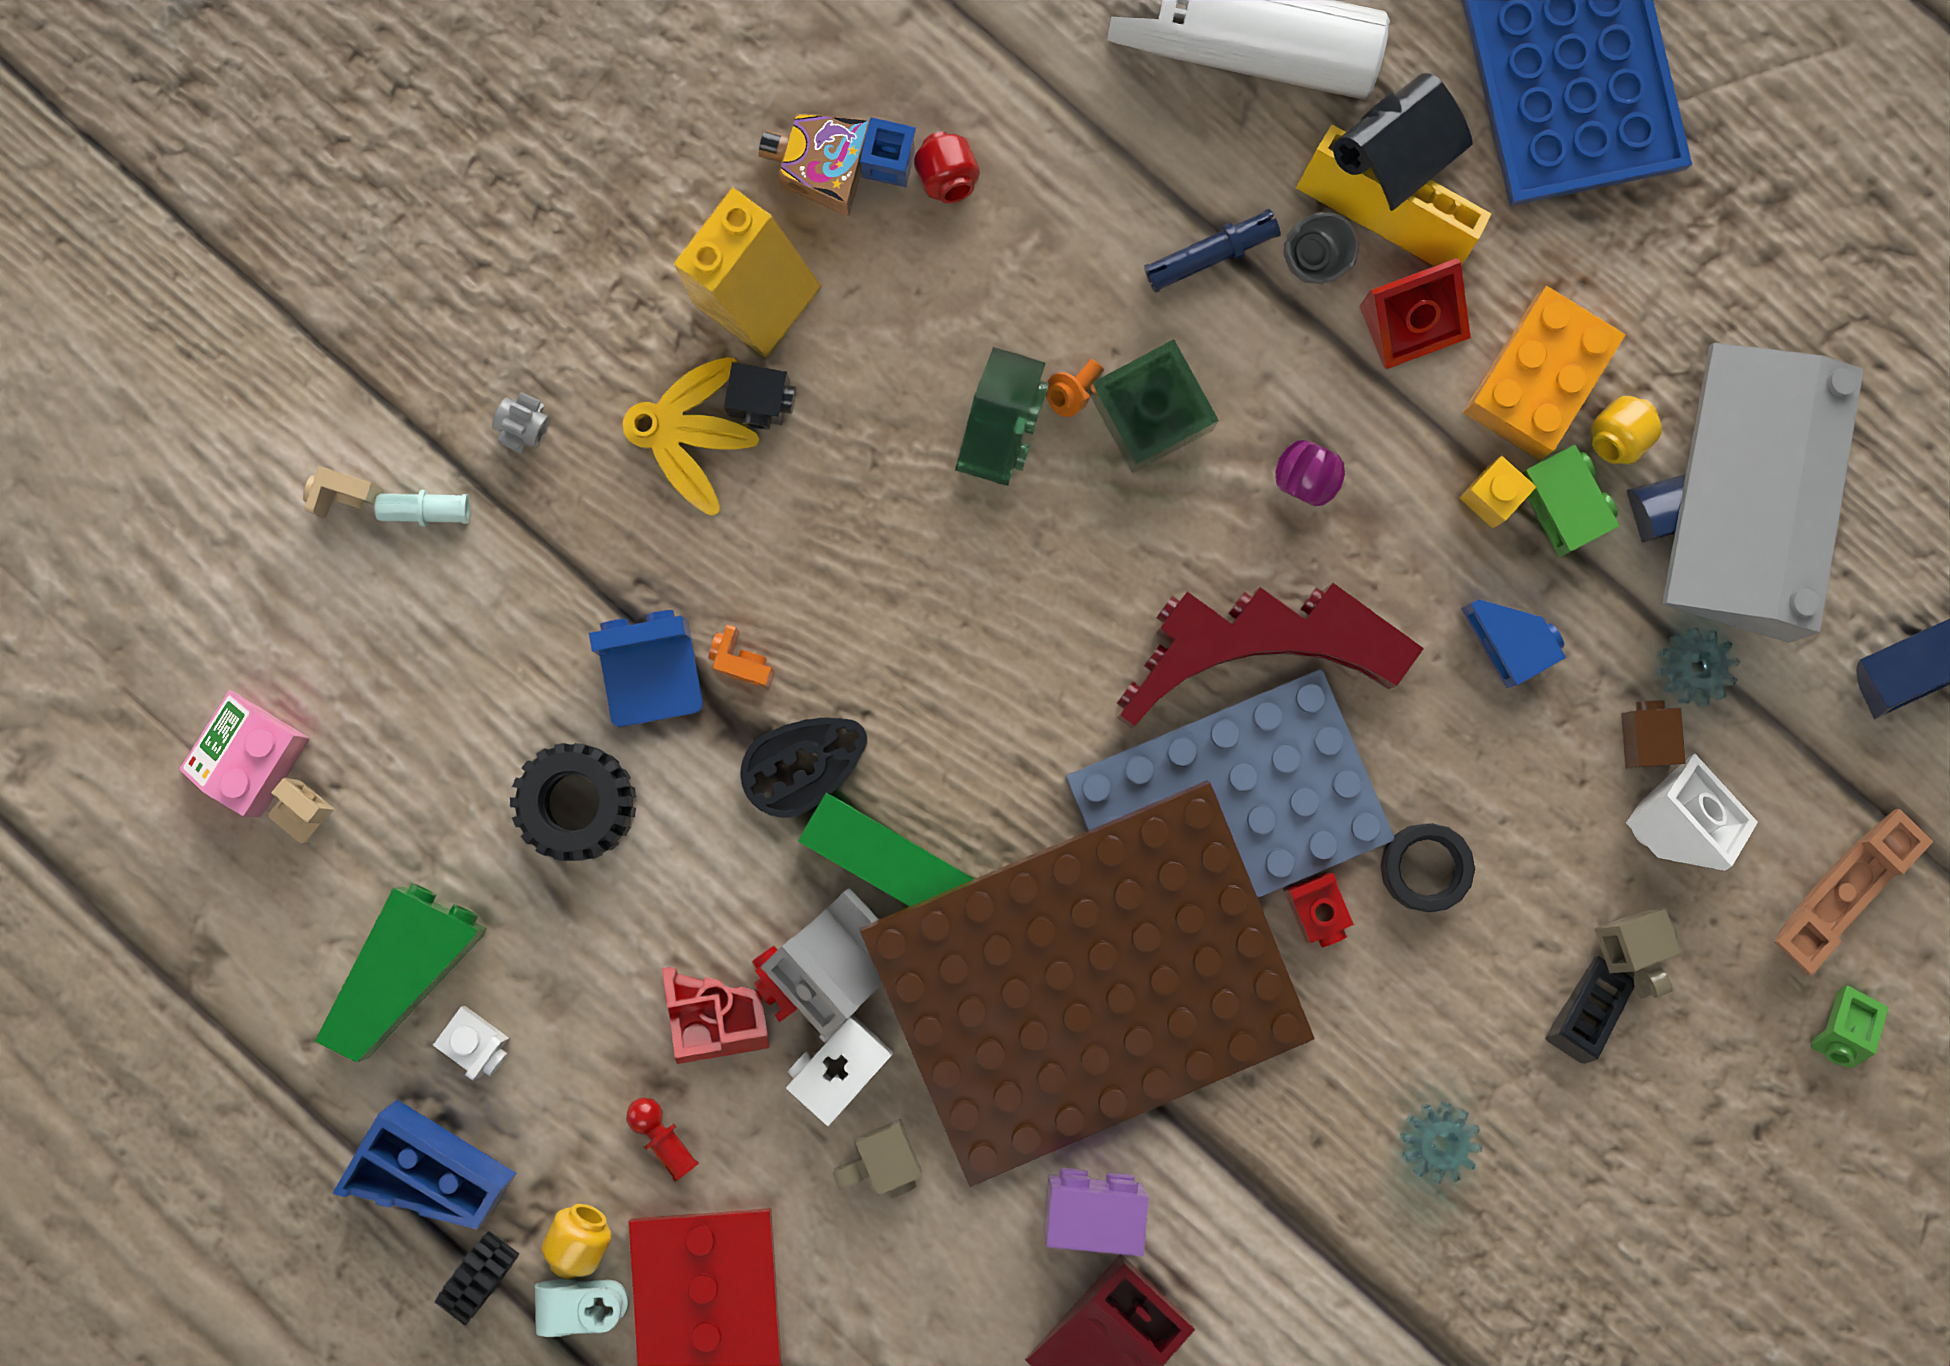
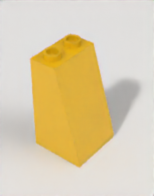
M734 187L731 188L673 263L694 306L766 359L821 289L820 283L774 218Z

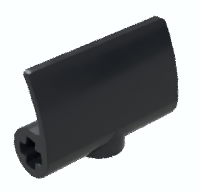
M1422 73L1397 93L1391 92L1369 110L1360 119L1359 123L1338 138L1333 145V154L1339 167L1351 175L1362 174L1371 167L1381 184L1390 211H1393L1471 147L1473 139L1463 113L1443 82L1435 75Z

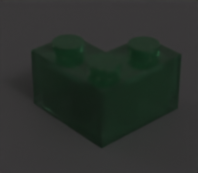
M996 347L992 348L974 395L955 471L1005 486L1009 485L1014 469L1023 471L1030 449V444L1022 442L1025 432L1029 434L1034 433L1049 387L1048 382L1041 380L1046 365L1045 362Z

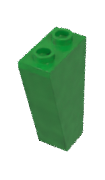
M411 883L409 888L394 887L314 1042L356 1063L369 1059L483 937L487 928L476 923L478 915L456 904H453L451 909H448L434 902L437 895L420 885Z

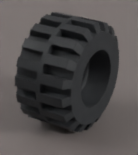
M561 743L555 744V747L552 749L544 748L537 752L536 759L533 761L527 760L521 767L524 773L521 778L515 777L512 787L517 788L516 796L510 797V807L516 810V816L512 817L515 827L521 828L524 833L521 835V838L526 844H532L536 847L535 851L541 855L550 856L554 860L560 861L595 859L603 856L602 853L607 850H613L619 845L617 841L629 832L631 828L628 826L630 818H635L636 808L633 807V798H636L635 788L630 786L629 779L631 777L627 770L622 769L618 764L619 761L612 755L585 744ZM568 775H582L590 779L598 791V812L587 827L574 831L560 827L553 819L549 806L550 796L555 785Z

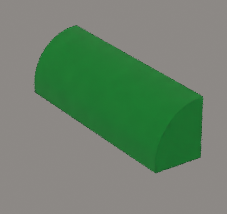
M827 792L798 839V842L909 907L974 879Z

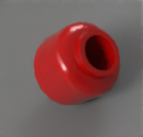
M946 132L933 133L924 139L923 145L914 156V167L924 191L930 198L938 201L941 200L946 204H953L966 199L974 191L975 184L979 180L980 169L970 145L964 137L957 134H947Z

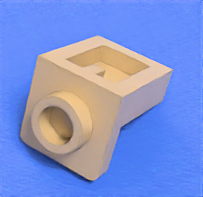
M318 466L315 476L311 475L303 491V500L306 502L304 510L316 516L326 518L334 493L336 494L333 501L361 510L363 502L375 505L376 496L382 494L383 488L371 482Z
M283 778L271 792L279 801L269 812V818L299 843H307L335 810L301 780Z

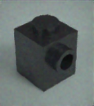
M732 362L724 409L728 416L743 418V425L756 429L769 430L771 424L782 425L784 414H792L796 398V387L790 386L788 373L781 370Z

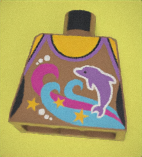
M798 113L794 116L789 136L764 130L758 156L781 163L779 178L781 185L785 189L842 215L849 216L861 175L860 158L870 120Z

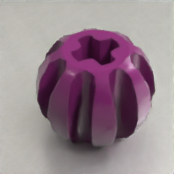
M1298 440L1288 446L1278 458L1275 469L1276 484L1279 489L1312 506H1323L1334 499L1342 488L1345 477L1344 462L1339 455L1307 440Z

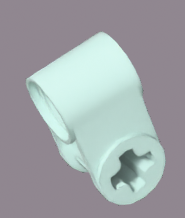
M557 1279L539 1282L534 1286L536 1335L557 1337L580 1333L608 1332L615 1327L619 1319L626 1313L629 1306L628 1292L619 1282L608 1279L591 1281ZM600 1297L603 1298L605 1306H612V1310L608 1315L604 1314L602 1306L595 1305Z

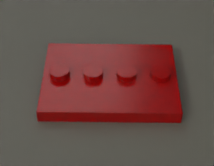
M771 1208L631 1218L629 1220L637 1366H782Z

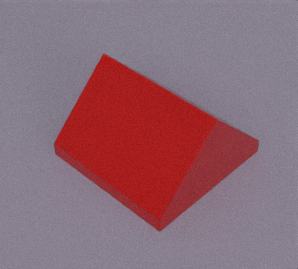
M1458 258L1372 289L1359 305L1382 365L1386 370L1471 338L1462 266Z

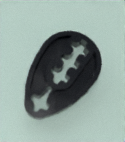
M830 717L806 719L772 730L756 739L743 757L740 770L743 790L750 802L768 815L779 818L801 816L817 807L826 792L830 795L836 792L856 769L868 744L867 733L862 725L855 720ZM845 727L849 733L858 732L859 738L854 741L856 749L853 752L848 753L843 747L835 749L830 753H825V749L839 739V734L837 733L839 729ZM801 750H804L808 755L817 754L819 760L813 764L815 769L813 774L808 775L804 770L797 771L793 774L795 782L793 785L787 786L783 781L772 786L774 795L769 798L764 793H754L753 787L758 784L756 776L759 773L763 772L766 777L776 775L779 772L776 765L781 761L787 766L796 764L799 761L797 753Z

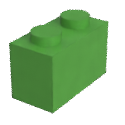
M1576 445L1522 472L1536 486L1527 497V500L1558 557L1620 526L1616 520L1618 510L1614 501L1607 493L1601 492L1593 478L1596 476V470L1591 459L1586 453H1580Z

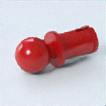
M650 1098L634 1100L629 1105L626 1114V1122L629 1128L637 1134L648 1136L651 1141L644 1146L645 1150L651 1148L672 1176V1180L674 1182L678 1181L696 1167L699 1162L697 1159H694L673 1131L676 1125L673 1123L667 1129L662 1124L663 1111L659 1103Z

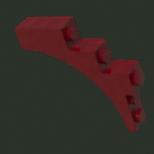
M1331 583L1324 591L1318 587L1312 591L1300 608V610L1306 613L1304 618L1261 587L1252 596L1244 591L1228 613L1235 618L1232 623L1187 591L1180 601L1172 596L1156 617V619L1163 623L1156 633L1168 641L1170 646L1167 649L1159 644L1144 667L1151 672L1140 686L1132 681L1116 704L1122 707L1123 710L1117 718L1132 729L1160 698L1184 680L1215 665L1250 656L1291 654L1324 659L1356 670L1385 688L1391 689L1398 686L1424 648L1335 583Z

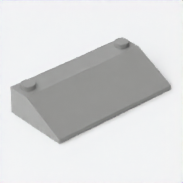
M1720 343L1709 345L1662 605L1787 643L1820 633L1863 368L1822 355Z

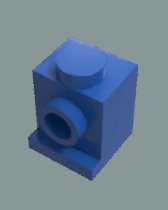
M870 117L860 158L862 178L907 188L915 155L914 136L916 127Z

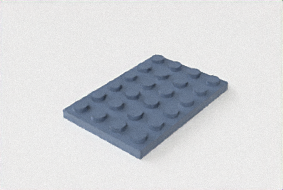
M1322 669L1065 776L1088 831L1208 780L1213 787L1257 898L1387 844L1395 838Z

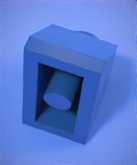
M1480 599L1461 608L1506 688L1517 686L1566 658L1561 650L1564 647L1561 634L1552 623L1546 624L1541 616Z

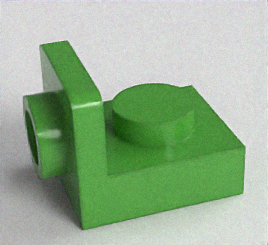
M1848 985L1844 986L1836 993L1826 1030L1813 1038L1811 1048L1824 1054L1834 1064L1848 1068L1855 1067L1876 1054L1889 1007Z

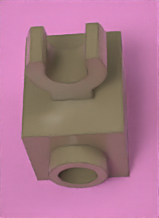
M1666 908L1640 911L1595 928L1609 973L1634 971V985L1640 998L1650 995L1657 998L1672 992L1671 981L1667 973L1661 968L1659 962L1682 953L1677 941V929L1669 918Z
M901 1119L857 1137L855 1143L861 1158L838 1166L832 1172L839 1190L870 1177L877 1196L889 1192L891 1198L915 1189L917 1187L915 1180L922 1177V1168Z

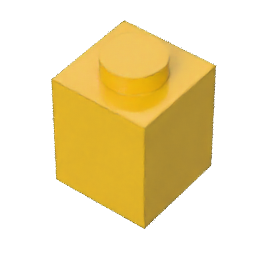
M1500 456L1488 465L1459 499L1493 529L1505 522L1532 493L1536 486L1509 461Z

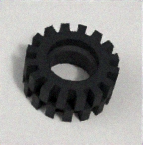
M488 1231L464 1258L461 1265L446 1282L434 1303L463 1325H467L505 1277V1274L518 1258L519 1253Z

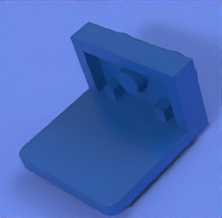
M674 610L647 614V622L633 625L628 624V619L606 621L600 623L601 631L589 633L592 652L600 656L610 717L615 726H632L694 714L702 710L704 703L689 621L682 615L675 616Z

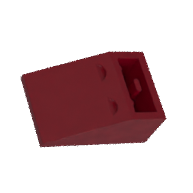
M1120 1254L1025 1358V1361L1030 1366H1164L1191 1336L1195 1328L1190 1318Z

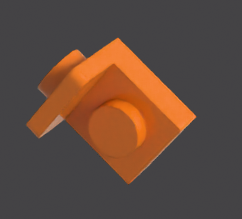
M727 624L724 634L716 633L708 655V659L714 660L712 669L716 673L770 689L775 672L772 667L765 666L767 658L742 649L738 657L732 655L740 632L736 627Z

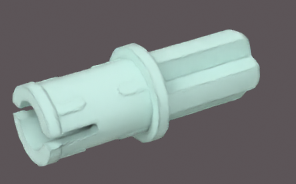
M420 490L419 494H379L376 496L374 506L375 515L379 521L419 522L421 527H426L428 522H462L467 524L469 523L471 512L468 494L431 495L428 494L427 490Z

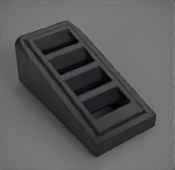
M1600 956L1594 957L1555 1019L1545 1039L1580 1063L1585 1064L1598 1060L1635 987L1634 979L1624 972L1609 973L1606 961ZM1598 978L1617 989L1614 996L1596 984ZM1589 995L1607 1006L1606 1009L1602 1010L1587 1000ZM1582 1012L1597 1022L1596 1025L1593 1027L1579 1018L1580 1013ZM1572 1029H1573L1574 1031H1576L1577 1033H1579L1580 1035H1582L1583 1037H1585L1586 1040H1585L1584 1038H1582L1581 1036H1579L1578 1034H1576L1575 1032H1573Z

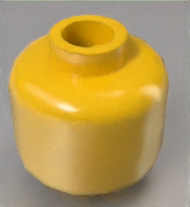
M1621 396L1613 400L1596 417L1591 426L1594 450L1602 459L1613 464L1629 465L1639 461L1662 434V424L1653 404L1645 399L1632 396Z
M575 1204L556 1213L541 1248L545 1260L550 1264L551 1270L556 1275L566 1279H573L576 1276L591 1275L598 1269L610 1244L612 1235L606 1223V1217L601 1211L589 1205Z

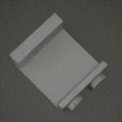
M850 888L845 890L826 910L795 937L793 936L761 966L762 970L824 1038L847 1020L882 985L860 933V927L875 922L878 918Z

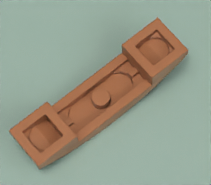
M1895 809L1853 845L1818 881L1788 918L1774 942L1807 975H1812L1842 943L1839 936L1888 882L1894 876L1903 875L1933 841L1900 809Z

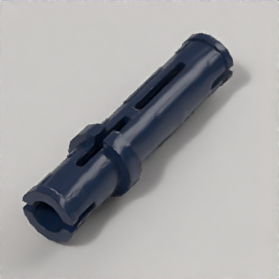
M1267 209L1263 213L1234 226L1232 223H1227L1221 226V232L1151 264L1144 265L1149 283H1153L1151 284L1153 291L1157 293L1160 289L1228 258L1233 257L1235 260L1245 256L1246 250L1281 236L1276 218L1271 219L1274 217L1271 209Z

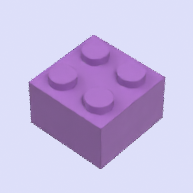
M1061 1168L1059 1175H1048L1043 1229L1046 1247L1144 1256L1149 1196L1142 1183L1134 1182L1135 1176L1123 1173H1107L1106 1180L1090 1179L1087 1177V1171L1072 1168Z

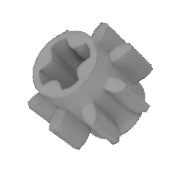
M520 392L517 401L506 397L499 405L492 423V428L501 432L498 441L519 453H523L526 444L537 448L543 441L550 424V417L541 413L545 405L540 400Z

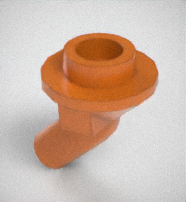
M1090 359L1075 377L1066 372L1052 375L1046 382L1045 387L1049 406L1062 417H1072L1078 414L1087 406L1090 395L1086 391L1104 372L1103 367L1095 360Z

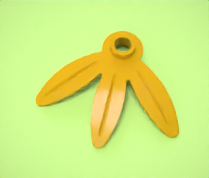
M732 357L713 360L696 367L677 380L664 393L657 404L652 402L637 403L627 411L623 419V431L626 438L637 447L652 448L659 466L673 487L692 505L710 516H714L720 511L717 496L702 469L679 446V443L706 449L735 450L756 446L759 443V436L747 427L727 419L706 415H683V413L710 398L729 380L732 362L738 363ZM643 417H651L652 427L646 432L639 431V420Z

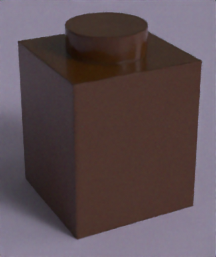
M1665 700L1636 702L1635 711L1621 713L1625 768L1686 764L1681 708L1665 709Z

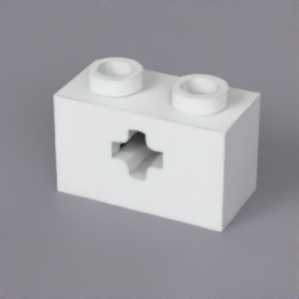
M853 1014L826 1038L822 1035L819 1036L825 1044L813 1057L805 1051L787 1071L794 1079L788 1084L786 1089L827 1126L832 1123L893 1054V1050ZM840 1055L844 1056L847 1059L844 1069L848 1074L843 1076L838 1072L833 1077L828 1075L826 1071L830 1064L825 1058L829 1056L836 1060Z

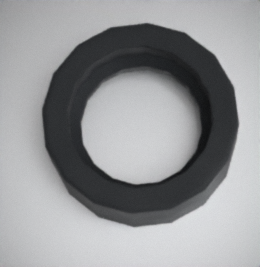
M1434 823L1408 826L1394 835V840L1389 842L1384 848L1380 865L1383 883L1392 898L1406 908L1429 913L1447 910L1462 901L1472 886L1475 873L1473 853L1462 836L1449 827ZM1423 840L1439 842L1446 847L1453 857L1455 866L1453 879L1447 888L1438 894L1427 896L1418 894L1407 887L1402 879L1400 870L1402 856L1408 847Z

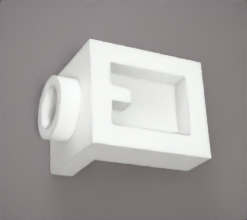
M462 1006L433 1046L466 1069L467 1073L465 1075L474 1081L482 1077L484 1073L489 1077L495 1073L507 1056V1053L502 1048L510 1038L468 1007Z

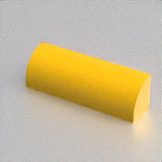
M1331 124L1298 182L1296 189L1433 266L1455 258L1460 260L1462 266L1478 242L1491 213L1432 180L1428 181L1395 210L1390 211L1381 184L1371 167L1359 175H1351L1339 167L1334 158L1333 145L1346 132Z

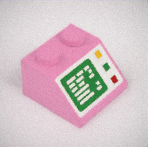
M229 690L179 770L205 794L243 817H261L274 797L271 792L287 776L310 738Z

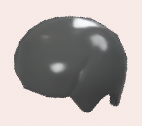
M1326 212L1314 213L1299 221L1286 235L1287 240L1284 242L1283 252L1290 272L1304 283L1323 285L1335 281L1352 269L1356 263L1360 243L1354 226L1341 215Z

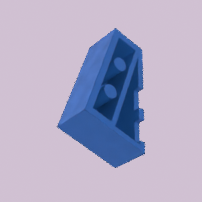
M396 1100L377 1115L332 1194L343 1197L353 1195L376 1201L375 1205L388 1208L394 1205L419 1211L420 1216L478 1229L494 1213L517 1173L409 1106Z

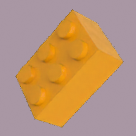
M1546 285L1532 299L1462 413L1540 461L1554 452L1626 334Z

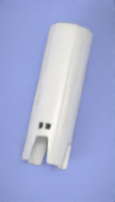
M1163 0L1159 19L1111 17L1107 39L1117 44L1150 51L1154 55L1365 100L1373 92L1379 75L1388 38L1390 19L1386 11L1335 0ZM1176 4L1187 5L1186 10L1176 8ZM1173 17L1184 19L1183 24L1174 23Z

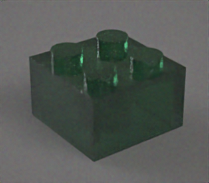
M1174 339L1092 382L1089 391L1091 399L1132 474L1212 432L1219 421Z

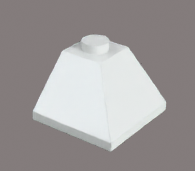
M1694 753L1685 760L1686 764H1681L1640 801L1626 823L1632 829L1637 840L1643 845L1648 846L1658 858L1725 871L1733 866L1758 821Z

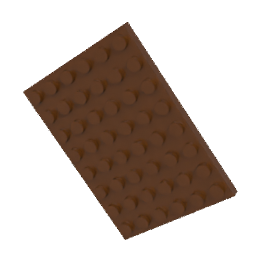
M1208 780L860 927V933L969 1187L1315 1039L1213 787Z

